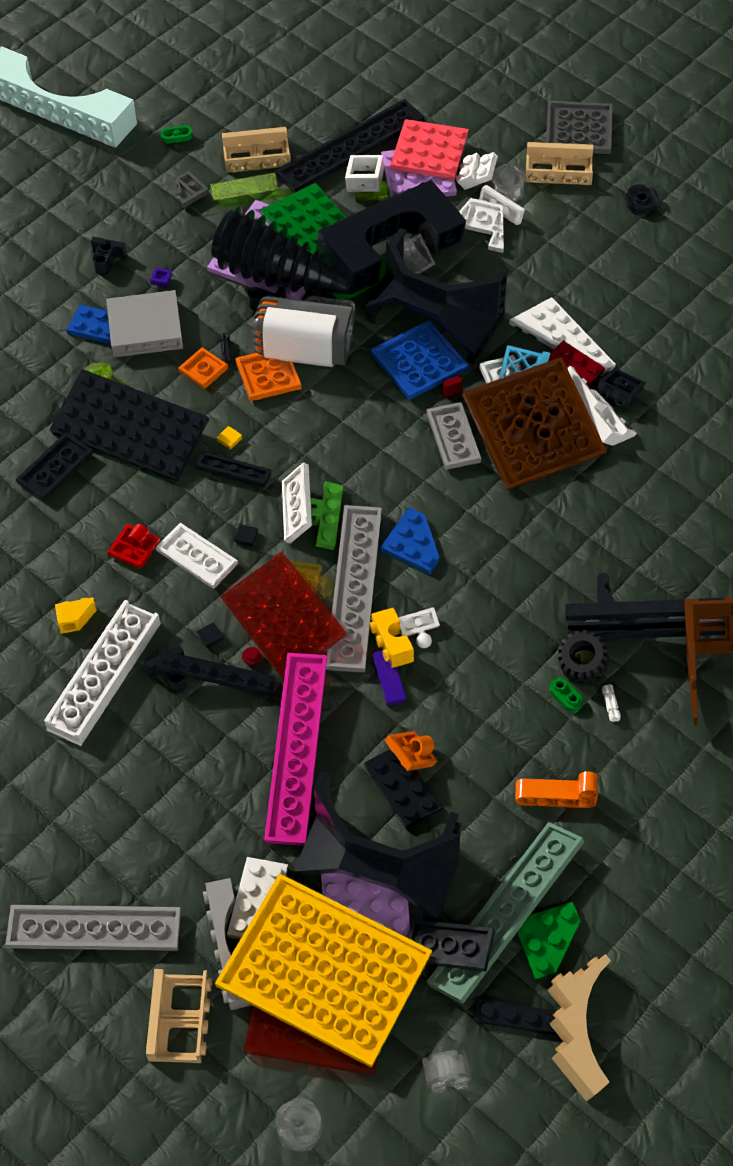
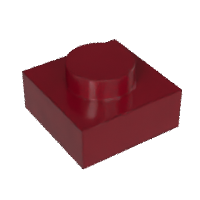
M460 376L443 382L445 398L462 392V379Z

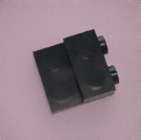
M613 368L599 381L597 392L604 399H609L618 406L628 408L635 401L637 394L644 389L646 382Z

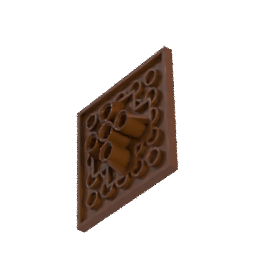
M562 357L464 391L462 394L506 491L607 453Z

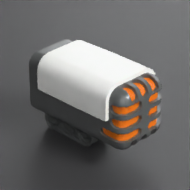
M270 296L263 297L259 301V306L252 322L253 348L256 353L264 355L266 359L273 358L281 361L333 367L334 364L345 366L353 339L355 304L352 301L315 296L308 297L305 301Z

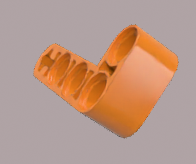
M594 772L580 773L578 781L519 779L515 783V802L519 805L590 808L595 806L597 802L598 776Z

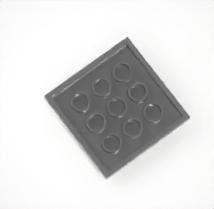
M548 101L546 143L593 145V153L611 154L612 104Z

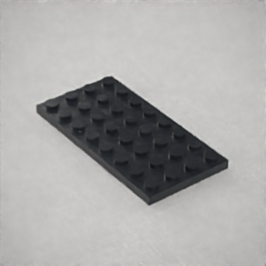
M82 369L49 430L51 433L59 436L66 432L89 448L177 482L209 418L208 416Z

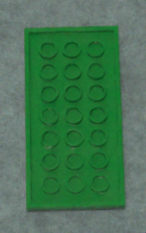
M316 183L262 208L260 211L261 215H265L269 225L273 221L277 222L278 232L287 227V237L291 239L295 234H298V244L301 246L308 241V251L312 254L316 252L318 230L346 218ZM382 259L379 282L352 295L333 293L332 291L327 292L333 299L349 300L380 283L386 274V262Z

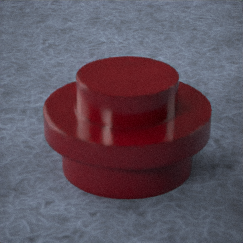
M249 647L242 653L244 663L249 666H255L261 661L262 654L258 648Z

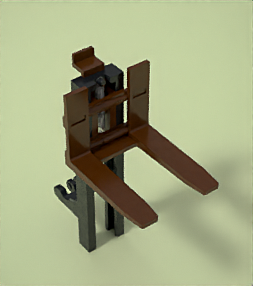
M606 573L599 574L597 577V603L566 604L565 609L566 621H599L568 623V635L571 633L573 636L575 631L578 630L579 633L587 630L588 634L592 631L596 634V637L600 636L602 640L686 636L687 667L694 726H698L695 655L733 653V597L616 602L610 594L609 575ZM683 616H685V618H673V619L622 620V621H615V620H614V619L658 618V617H683ZM725 635V638L700 639V636Z

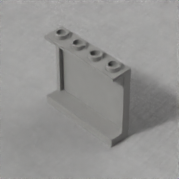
M175 290L106 299L114 358L183 349Z

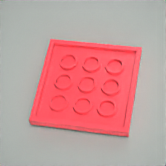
M405 119L390 169L455 180L469 129Z

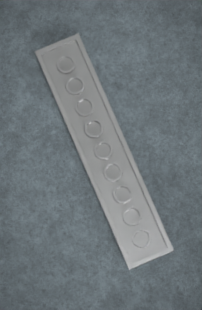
M344 505L326 670L365 673L382 508Z

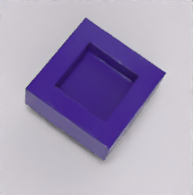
M155 267L150 279L151 285L168 287L172 277V270Z

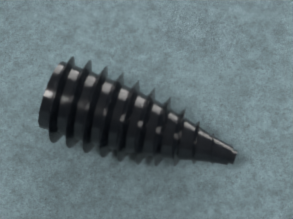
M241 206L235 210L228 211L221 220L211 247L212 257L217 259L220 269L225 270L229 268L230 272L234 275L241 272L244 279L253 276V280L256 283H260L265 279L268 287L277 283L280 290L286 289L290 285L293 292H297L304 287L307 293L313 289H318L319 292L326 290L340 294L350 293L352 284L327 265V261L323 263L318 258V250L313 254L308 251V241L301 246L298 244V234H295L291 239L287 237V227L278 232L276 221L267 226L265 215L255 220L254 210H250L244 215L242 214Z

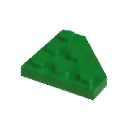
M573 902L529 915L516 933L535 982L556 975L571 944L573 936L580 925V918Z

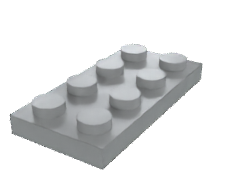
M462 402L427 409V417L445 470L481 463V456Z

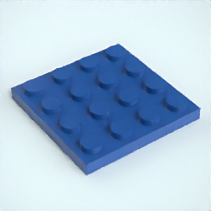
M430 320L370 350L372 357L408 400L467 371L469 366Z

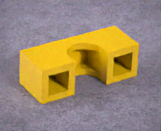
M394 608L371 614L372 622L369 623L371 632L376 634L377 645L379 648L382 647L384 660L389 661L391 668L414 662V649L407 635L394 637L401 634L400 620Z

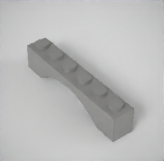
M230 878L205 883L207 891L203 892L205 904L210 905V910L206 911L208 922L214 925V930L210 931L212 942L218 945V950H214L217 963H221L222 970L231 957L226 943L227 925L235 905ZM224 990L222 991L224 1003H229L230 1010L252 1006Z

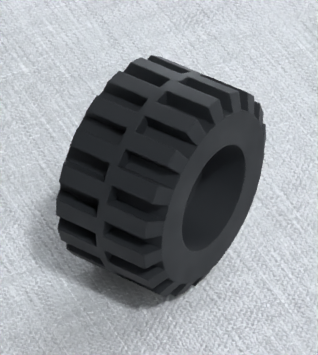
M579 630L575 631L573 636L571 633L567 635L568 639H563L561 641L562 646L558 648V660L563 674L568 676V680H575L576 684H580L582 681L584 685H587L588 681L591 680L592 683L597 682L596 678L601 679L603 672L606 673L608 670L609 655L605 642L602 641L600 636L596 637V634L592 631L588 634L587 630H583V633H579ZM581 650H588L595 654L594 659L585 665H579L572 661L574 655Z

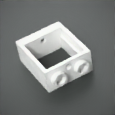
M350 155L345 176L347 192H380L384 172L383 155ZM375 171V174H353V172Z

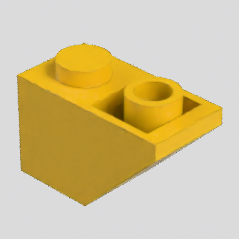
M94 597L55 604L60 633L63 634L82 629L97 611Z

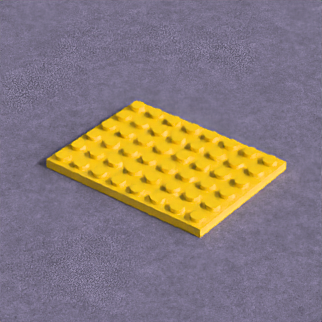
M279 873L215 982V986L372 1068L429 960L432 950Z

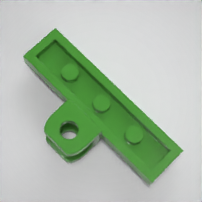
M325 481L322 500L310 498L311 505L316 506V508L311 507V516H313L311 520L312 525H318L315 544L317 547L330 550L335 548L343 485Z

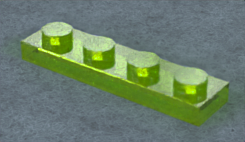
M270 173L210 184L214 201L277 190L278 185L276 174Z

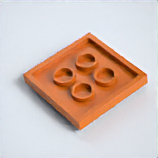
M258 353L235 358L250 401L301 389V382L292 361L287 362L273 358L266 359L264 355Z

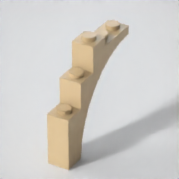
M606 954L600 959L597 956L586 964L589 968L585 971L581 968L574 975L568 972L565 976L560 973L551 981L553 986L547 990L561 1007L553 1014L555 1019L550 1023L551 1027L563 1040L555 1048L558 1053L552 1057V1060L586 1102L609 1083L592 1052L586 1022L587 1004L592 986L600 972L611 962Z

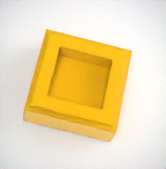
M228 426L216 438L219 443L231 450L242 440V434Z

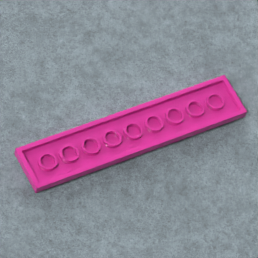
M287 653L264 838L265 843L304 846L307 840L327 655Z

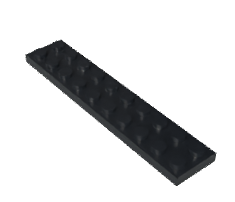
M403 99L275 170L276 176L296 193L346 166L349 163L350 155H365L399 136L405 119L424 122V115L407 100Z

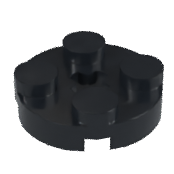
M643 184L631 186L625 194V205L635 215L654 211L658 203V193L654 188H646V185Z

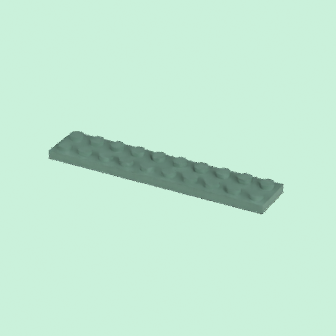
M548 822L470 925L492 927L495 930L487 971L583 845V837ZM438 966L427 980V984L463 1005L487 972Z

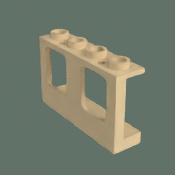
M286 127L222 133L226 173L280 168L291 162ZM281 149L283 152L281 154L263 155L265 150ZM250 153V157L231 159V154Z
M527 142L525 182L591 185L593 176V145ZM550 164L552 165V170L533 169V165ZM567 165L584 166L585 171L565 170Z
M154 969L146 1047L148 1061L201 1063L202 1055H206V1042H203L204 1034L208 1033V1020H205V1015L210 1011V999H207V992H211L212 978H208L207 970H203V976L167 975L164 974L163 969ZM175 986L202 987L200 1009H172L173 988ZM171 1028L198 1029L196 1052H169L167 1050L169 1030Z

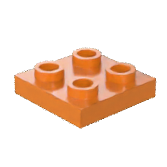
M415 731L391 734L385 739L390 750L397 756L401 765L407 771L432 767L437 762V759L431 753L434 749V741L430 736L419 737Z

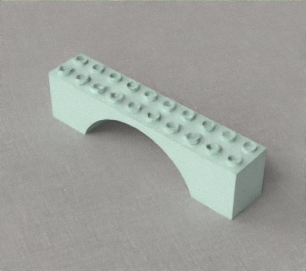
M0 47L1 101L115 148L137 125L133 99L108 89L79 97H67L49 93L33 82L27 56L5 47Z

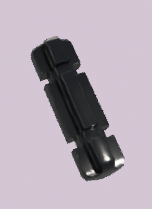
M222 334L220 336L222 361L226 364H231L230 335Z

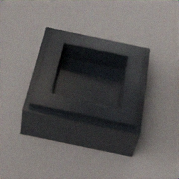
M240 524L234 538L235 543L253 547L258 535V528Z
M214 622L197 631V635L206 648L224 640V636Z

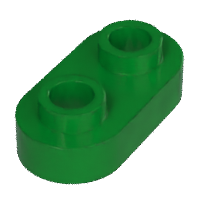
M181 125L164 128L160 135L162 142L171 144L189 141L193 137V131L190 126Z
M555 678L550 682L549 692L551 696L566 711L577 712L581 709L583 698L567 680Z

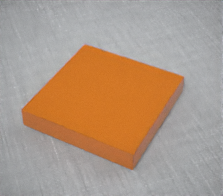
M202 347L178 368V372L201 388L206 389L228 369V364Z

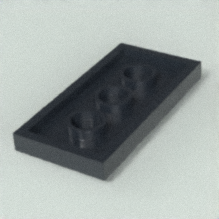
M65 432L16 478V482L45 501L94 454L93 450Z
M390 749L364 762L365 768L405 829L441 811L440 804L418 771H407Z
M412 919L408 938L432 950L426 965L487 972L495 936L494 928Z

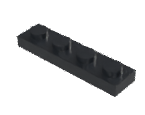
M202 451L196 464L197 470L264 488L272 474L271 469Z
M484 999L477 1000L475 1023L559 1036L550 1025L555 1019L553 1016L557 1012L555 1010Z

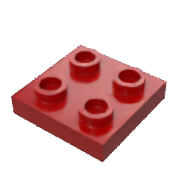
M126 524L107 551L108 556L141 570L159 544L160 539L150 534L148 528L142 524H136L135 526Z

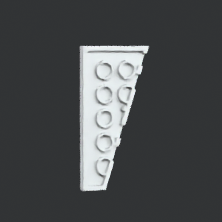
M552 297L510 319V325L513 327L518 326L522 329V332L532 334L537 337L538 341L552 349H555L564 340L604 366L605 371L603 374L615 368V363Z

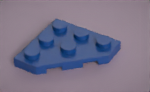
M408 507L382 544L381 552L430 575L439 562V554L425 514Z

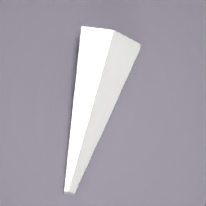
M568 367V371L602 442L614 446L634 437L637 433L624 425L626 421L617 416L613 408L596 390L588 388L586 385L587 381L584 378L581 379L574 367Z

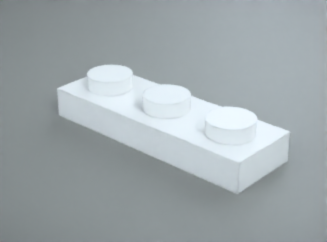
M487 185L482 187L479 200L503 205V217L515 225L521 224L525 211L524 208Z

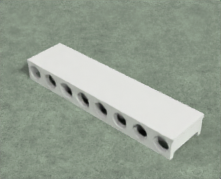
M124 600L45 718L44 722L48 732L79 746L83 744L160 626L159 614L149 613Z

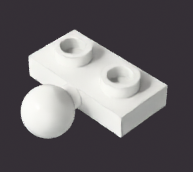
M434 607L399 617L401 636H410L418 633L416 643L420 648H428L431 645V636L425 633V631L440 626Z

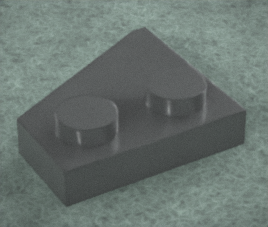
M190 171L176 178L182 208L209 194L208 188Z

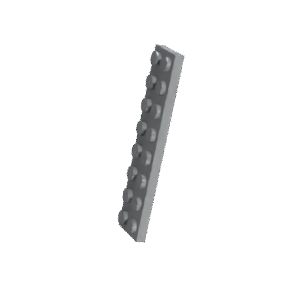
M11 905L6 947L27 949L178 951L181 908Z

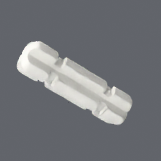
M609 684L602 686V693L605 697L604 701L609 713V719L611 722L620 720L621 715L618 710L615 694L613 693V686Z

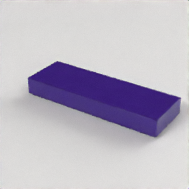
M382 651L372 653L386 705L406 702L397 667L391 668L389 661L384 660Z

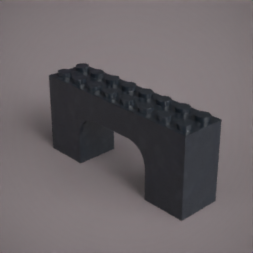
M432 180L409 188L398 195H393L387 200L380 201L376 205L367 207L356 214H351L343 220H338L332 225L318 230L316 251H319L318 257L323 263L327 261V265L352 284L349 295H352L379 282L382 259L372 246L385 241L386 237L391 238L402 228L407 230V233L420 238L435 256L462 243L466 219Z

